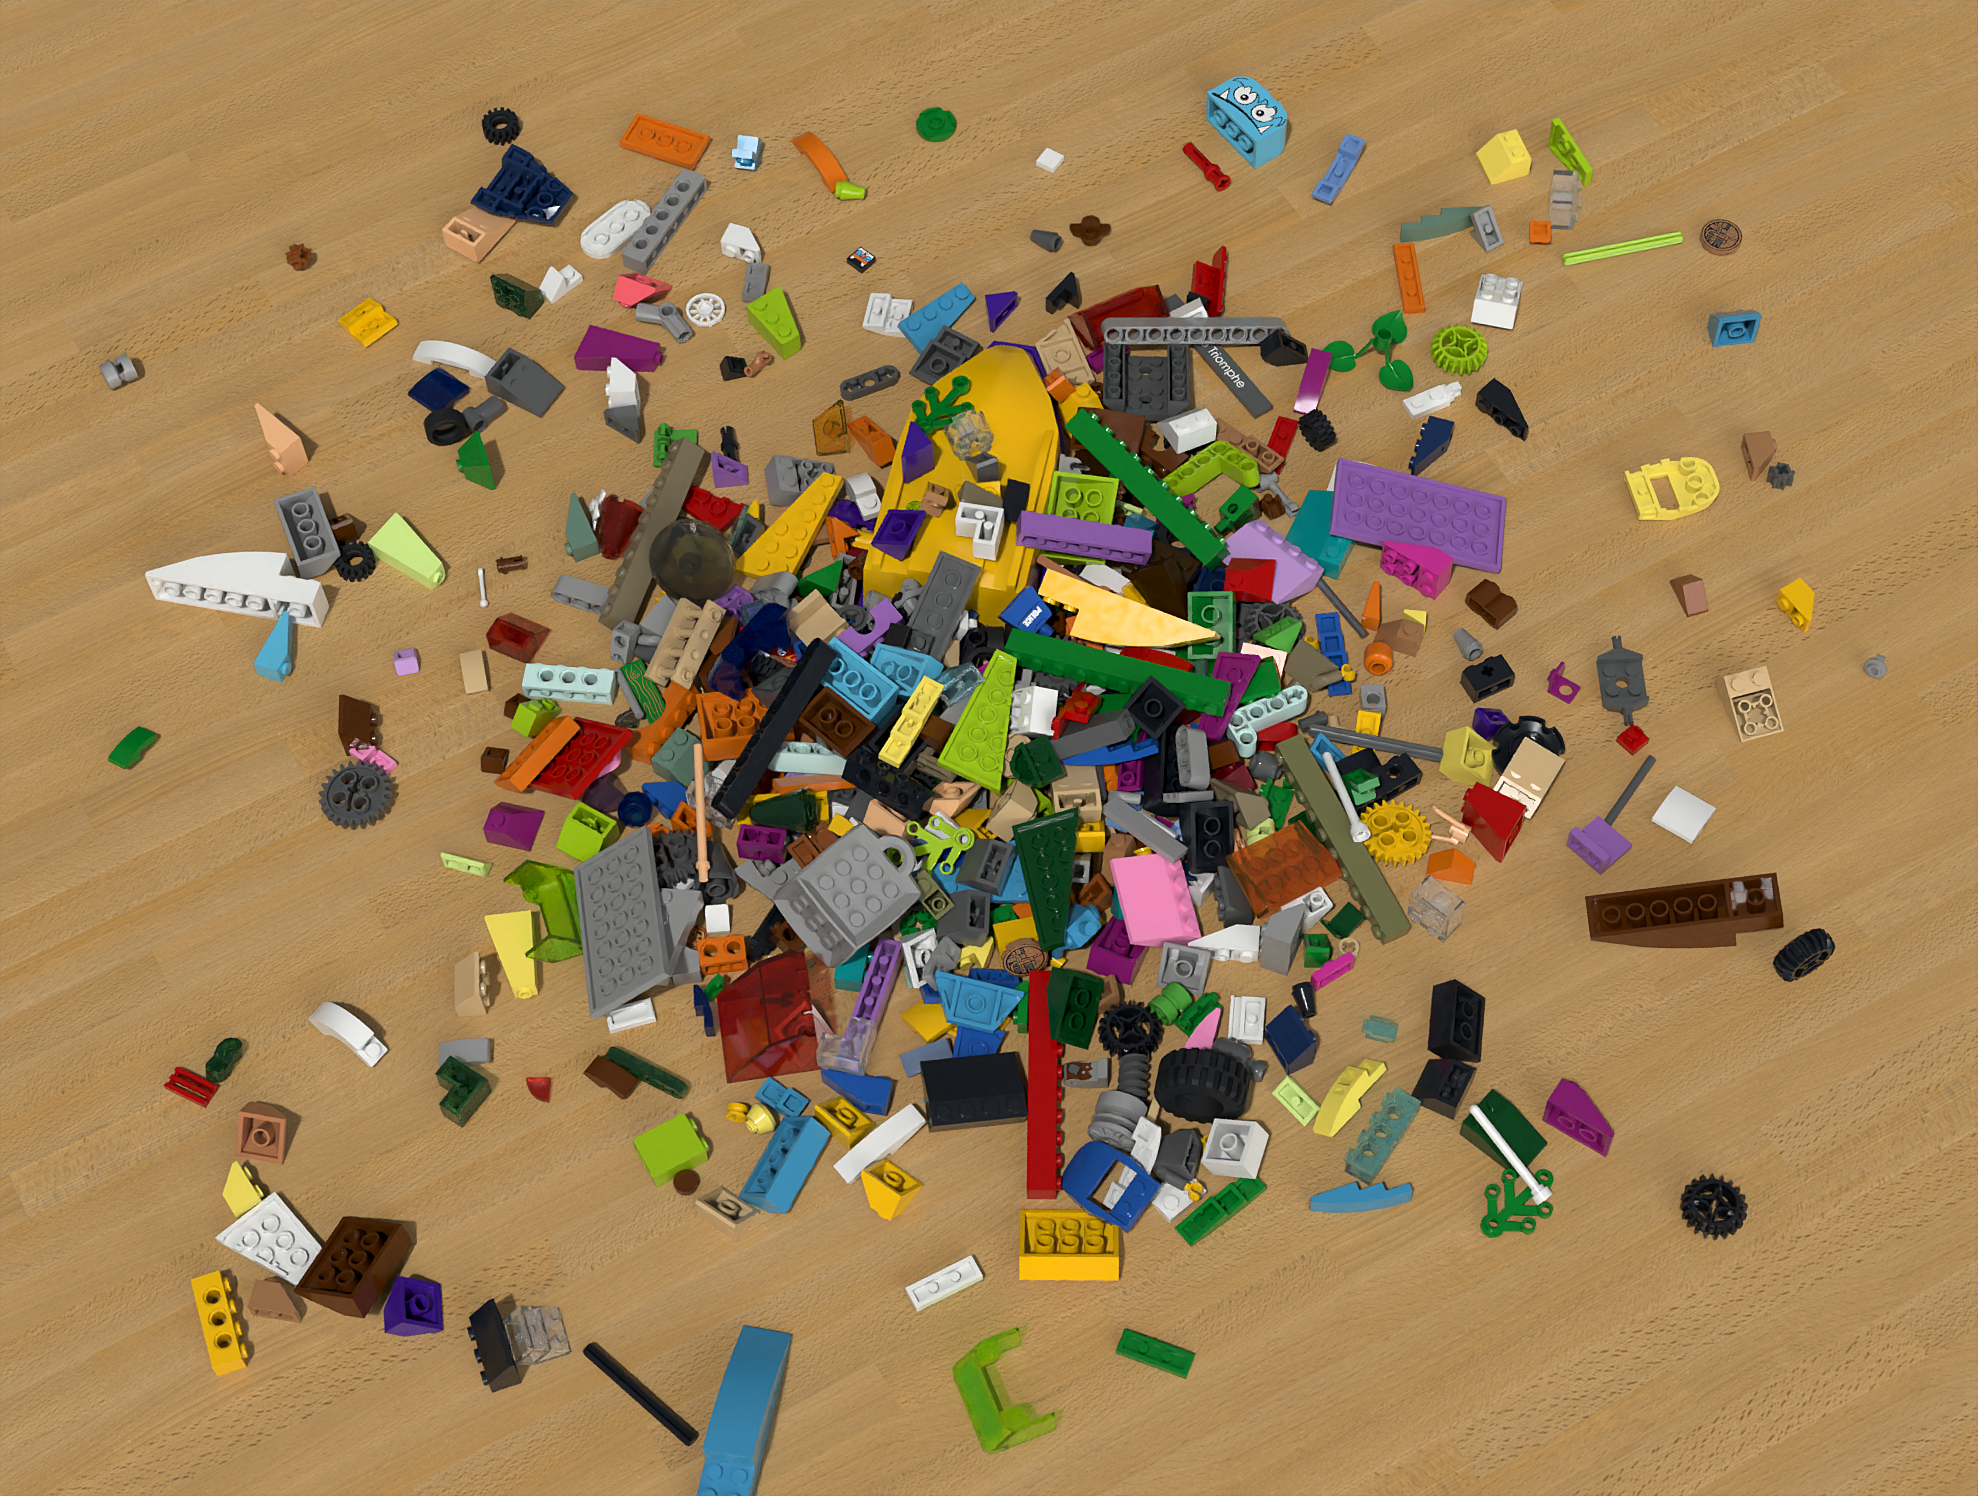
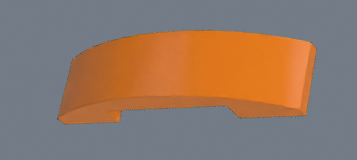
M808 131L791 139L801 155L805 154L820 173L822 182L832 194H835L837 181L842 182L844 180L849 182L835 157L815 134Z

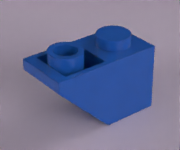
M677 781L644 783L641 786L644 801L648 805H654L658 808L660 814L666 819L672 818L680 801H684L691 808L695 806L693 794Z

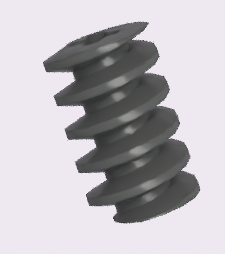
M1138 1053L1124 1055L1119 1059V1085L1117 1086V1091L1130 1094L1146 1105L1147 1101L1144 1098L1147 1097V1092L1144 1090L1148 1088V1084L1144 1081L1148 1080V1074L1145 1072L1149 1070L1147 1065L1149 1057Z

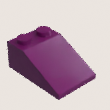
M1113 915L1092 944L1086 969L1106 977L1113 974L1117 982L1130 985L1137 975L1150 946L1130 944L1125 921L1117 919Z
M1562 1078L1547 1100L1542 1121L1606 1157L1612 1144L1614 1132L1584 1090L1575 1082Z

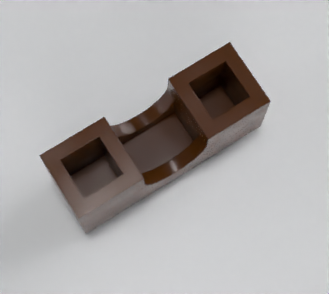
M1144 424L1138 457L1142 461L1152 462V470L1160 479H1163L1189 460V456L1184 452L1177 454L1172 446L1164 451L1154 450L1153 448L1156 446V432Z

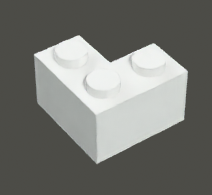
M960 502L955 519L956 535L973 538V557L996 560L1004 528V509Z

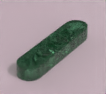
M609 1047L604 1055V1058L622 1067L637 1079L674 1098L683 1099L689 1089L680 1079L616 1047Z

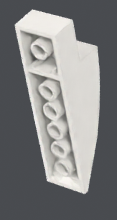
M221 553L195 557L145 573V577L156 600L272 620H279L283 612L287 611L292 623L319 628L322 627L329 608L321 582L314 579L296 578L287 553Z

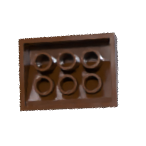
M343 1216L293 1291L299 1296L344 1316L364 1319L413 1243L402 1224Z

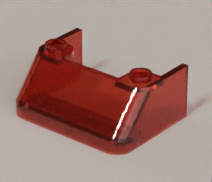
M1157 284L1131 289L1070 314L1067 317L1084 347L1093 350L1102 346L1101 342L1104 341V336L1101 331V323L1107 318H1167L1170 315ZM1111 329L1107 333H1112L1116 329Z

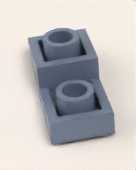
M944 1038L899 1056L907 1077L912 1078L921 1074L920 1061L952 1058L953 1051L948 1038Z

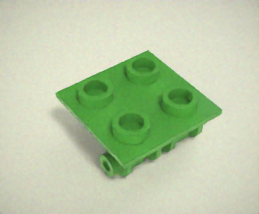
M661 423L657 431H654L653 467H661L662 462L668 456V447L673 441L686 437L697 445V429L671 430L667 423Z

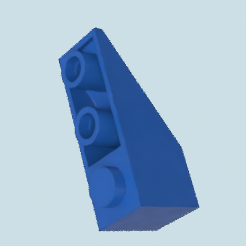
M835 1068L821 1069L822 1082L839 1095L845 1097L862 1112L882 1116L888 1115L893 1093L892 1080H888L883 1076L868 1077L859 1072L844 1073Z

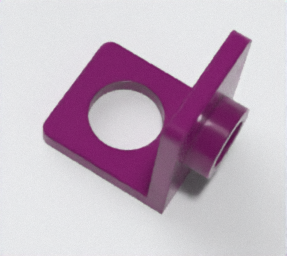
M1561 661L1547 678L1549 681L1547 692L1570 704L1581 687L1562 677L1565 663ZM1561 686H1569L1572 689V693L1570 695H1563L1560 693L1559 688Z

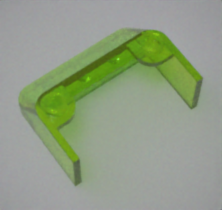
M527 859L503 878L504 883L521 887L523 897L527 902L540 906L548 933L545 938L528 950L525 956L531 959L556 963L583 955L574 872Z
M1018 1327L980 1341L955 1363L952 1370L954 1381L980 1446L989 1454L999 1453L1056 1431V1416L1054 1412L1030 1421L1025 1410L1020 1407H1011L1003 1410L986 1369V1366L998 1361L1000 1353L1021 1346L1020 1330Z

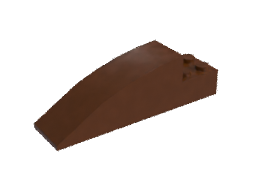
M1776 872L1585 896L1590 939L1593 941L1650 948H1715L1737 946L1736 933L1784 927Z

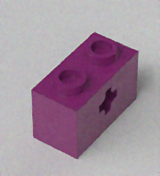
M741 824L736 843L739 858L759 861L770 859L774 863L781 864L785 862L786 847L789 846L787 830Z

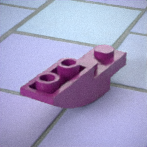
M1145 731L1143 732L1139 742L1147 738V733ZM1146 757L1119 763L1117 791L1141 790L1144 785Z

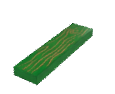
M639 659L622 666L621 670L649 725H651L660 718L666 705L655 684L643 677L647 669L642 660Z

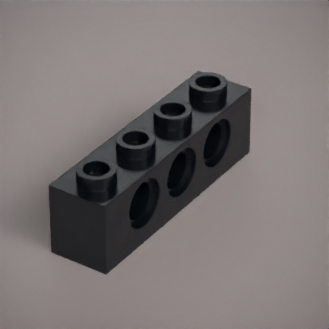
M861 747L848 756L841 776L844 780L905 818L918 823L929 814L936 794Z
M1406 752L1400 756H1393L1388 763L1381 767L1376 766L1369 772L1377 776L1380 786H1377L1378 789H1374L1376 793L1375 799L1356 805L1349 794L1358 817L1360 818L1361 813L1366 812L1367 807L1373 809L1375 802L1381 806L1382 800H1385L1387 803L1420 784L1422 771ZM1334 790L1335 795L1345 810L1337 790Z

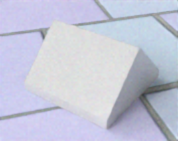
M934 928L898 937L909 980L913 988H919L927 983L922 978V974L931 954L938 945Z

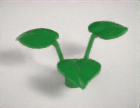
M1401 310L1379 317L1372 325L1374 339H1370L1357 354H1354V348L1345 341H1334L1322 350L1332 353L1330 368L1337 372L1353 370L1356 366L1355 359L1362 355L1371 345L1379 351L1385 350V363L1387 366L1381 367L1378 373L1381 384L1388 389L1396 391H1409L1412 389L1413 375L1410 367L1402 360L1397 359L1392 363L1389 361V344L1396 345L1402 343L1407 336V327Z

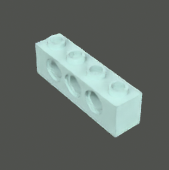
M526 663L522 689L524 696L527 698H549L559 701L613 705L617 680L615 671L606 668L590 669L583 666L577 668L566 667L565 665L553 666L542 663Z

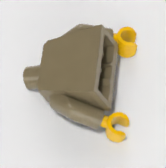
M1307 636L1305 641L1300 639L1297 646L1293 647L1290 654H1288L1284 671L1293 679L1285 689L1298 685L1307 688L1311 692H1316L1318 689L1342 680V678L1345 681L1354 680L1355 671H1351L1349 664H1344L1341 667V671L1338 670L1339 667L1318 651L1320 648L1319 641H1313L1311 636Z

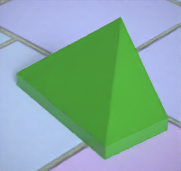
M1287 616L1254 634L1253 638L1290 654L1302 623L1298 619Z

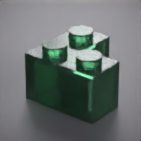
M450 1055L435 1073L439 1085L449 1091L441 1100L439 1106L444 1117L462 1128L492 1090L488 1079Z

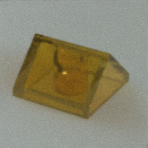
M840 399L812 421L816 454L818 456L850 453L844 402Z

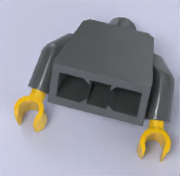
M1178 1129L1171 1134L1161 1136L1157 1157L1152 1169L1159 1179L1181 1191L1183 1189L1187 1190L1188 1198L1192 1201H1198L1199 1195L1193 1191L1202 1193V1185L1199 1182L1189 1184L1187 1181H1192L1201 1148L1204 1152L1209 1135H1205L1202 1138L1193 1129Z

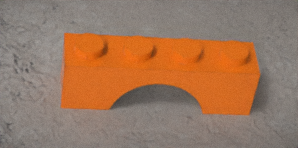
M673 681L661 695L666 701L663 714L651 725L636 729L625 746L633 760L652 765L651 759L675 730L678 727H682L697 707L696 694L700 693L693 683L689 690Z

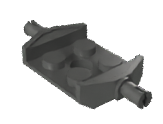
M1618 635V637H1612L1613 649L1599 655L1596 664L1602 706L1608 711L1623 714L1624 725L1627 726L1629 722L1630 726L1634 723L1632 712L1641 710L1648 705L1649 696L1646 693L1642 667L1643 654L1623 648L1621 636ZM1623 681L1627 684V687H1618L1616 682Z

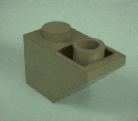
M925 869L920 870L913 876L921 890V896L918 900L936 921L955 906Z

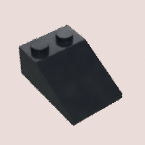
M1216 799L1180 802L1179 826L1183 844L1188 848L1186 856L1190 873L1217 872L1218 866L1234 870L1233 801Z

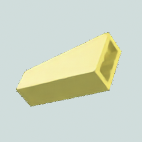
M531 910L484 916L489 934L515 998L527 999L538 995L535 924Z

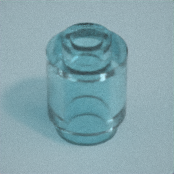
M1370 1015V1019H1364L1362 1032L1366 1033L1365 1038L1384 1043H1388V1041L1394 1042L1398 1024L1393 1023V1020Z

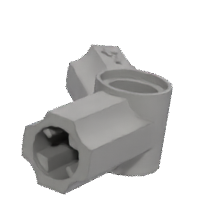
M665 302L661 305L637 304L636 321L660 324L662 328L668 330L677 343H684L689 340L692 330L679 315L673 303Z

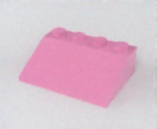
M1159 854L1115 858L1109 861L1130 944L1163 948L1164 941L1188 946L1189 942L1202 938L1181 859L1172 865Z

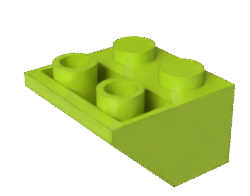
M579 801L565 819L556 849L583 863L614 844L620 836L617 821Z

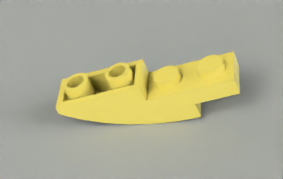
M1365 1059L1357 1068L1348 1066L1341 1073L1320 1107L1313 1127L1314 1133L1333 1137L1338 1133L1344 1124L1361 1108L1358 1099L1387 1070L1384 1062Z

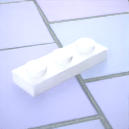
M972 1255L906 1287L905 1290L916 1312L982 1280L983 1275Z

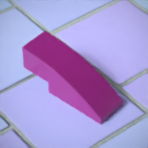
M1311 349L1293 413L1305 415L1311 410L1317 409L1332 363L1331 352Z

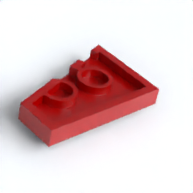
M690 485L681 509L719 537L747 512L748 505L731 502L727 497L723 496L720 498L711 495L707 490Z

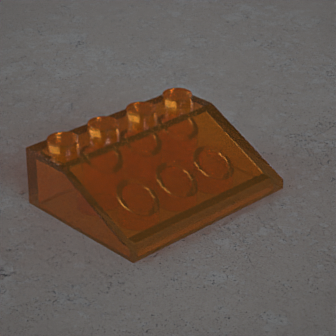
M1300 820L1225 857L1258 919L1280 909L1282 906L1320 886L1323 887L1343 875L1332 854Z

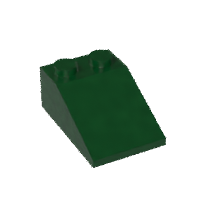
M1052 967L1047 986L1051 1040L1088 1050L1105 980L1073 970Z
M1493 1089L1477 1105L1526 1168L1547 1146L1546 1140L1512 1103ZM1470 1113L1462 1122L1460 1135L1504 1169H1513L1518 1178L1520 1176Z

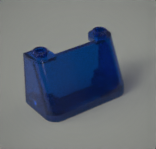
M768 603L757 612L724 648L707 673V683L710 688L738 702L746 696V689L742 686L744 683L743 677L739 673L760 650L770 655L774 648H781L782 651H786L792 645L788 608L777 603Z

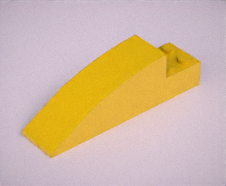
M1048 568L1038 592L1039 595L1044 596L1043 601L1057 607L1062 603L1064 604L1063 609L1077 614L1070 633L1071 636L1097 644L1120 648L1148 647L1169 649L1219 640L1221 637L1220 634Z

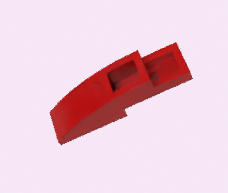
M1123 647L1120 655L1191 672L1193 668L1192 663L1159 650Z

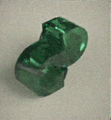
M226 1038L217 1045L213 1057L205 1065L207 1080L218 1083L231 1075L235 1063L241 1059L243 1054L241 1040Z

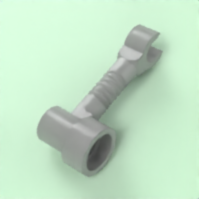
M1272 471L1270 474L1260 473L1261 481L1258 485L1254 486L1255 490L1260 493L1270 489L1275 496L1278 494L1282 499V505L1288 517L1291 518L1297 515L1295 510L1299 507L1294 501L1288 499L1276 484L1278 476L1275 471Z

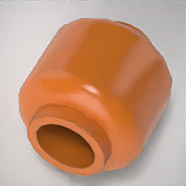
M1373 642L1365 648L1364 667L1368 672L1382 675L1391 669L1393 665V652L1389 645L1383 642Z

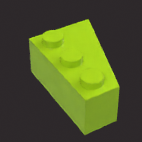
M780 285L746 305L748 322L783 360L801 350L799 332Z

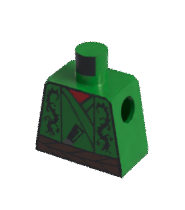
M1242 484L1219 508L1221 520L1214 526L1215 531L1220 536H1223L1229 530L1234 534L1246 523L1259 519L1262 516L1259 497Z

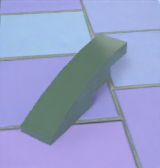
M1482 206L1441 208L1440 215L1421 216L1420 222L1401 223L1400 243L1443 237L1474 226L1469 213Z

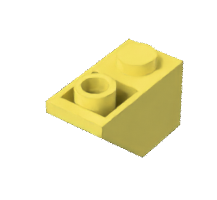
M235 1161L232 1163L222 1195L238 1220L262 1202L261 1199L264 1195L258 1185L252 1186L249 1180L253 1179L247 1167L241 1168L238 1162Z

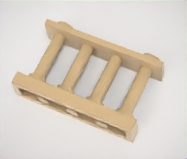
M680 598L643 677L660 687H665L670 678L673 682L689 690L726 610L711 600H707L703 610H701L702 608L688 599Z

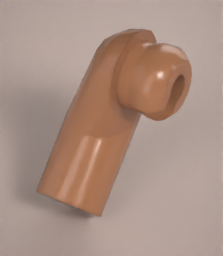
M765 351L759 352L752 363L744 368L745 374L750 377L763 369L765 364L771 362V354Z

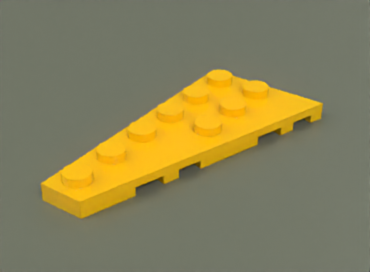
M823 472L730 567L732 572L756 579L760 576L782 571L790 572L796 576L825 517L844 484L843 477Z

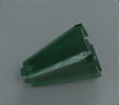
M804 787L756 802L754 807L751 808V818L759 826L805 834L813 833L816 827H812V823L817 821L815 795H810L811 788Z

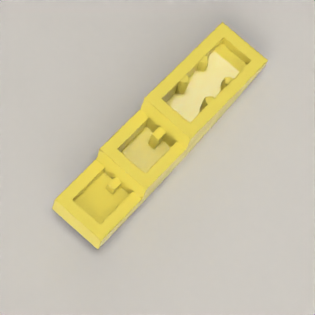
M926 676L922 678L902 709V715L891 730L889 739L880 751L879 759L899 769L934 709L944 689V685Z

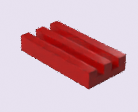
M178 1066L175 1068L174 1075L171 1074L169 1077L170 1081L164 1084L166 1090L206 1108L218 1090L217 1085ZM182 1076V1077H184V1078H186V1079H188V1080H190V1081H192V1082H194V1083H196V1084H198V1085H200V1086H203V1087L209 1089L210 1091L208 1092V1091H206V1090H204V1089H202V1088H200V1087H198V1086H196V1085H194V1084H192V1083H190V1082H188V1081H185V1080H183V1079H181V1078H179V1077ZM175 1083H178L194 1092H197L205 1096V1099H201L174 1085Z

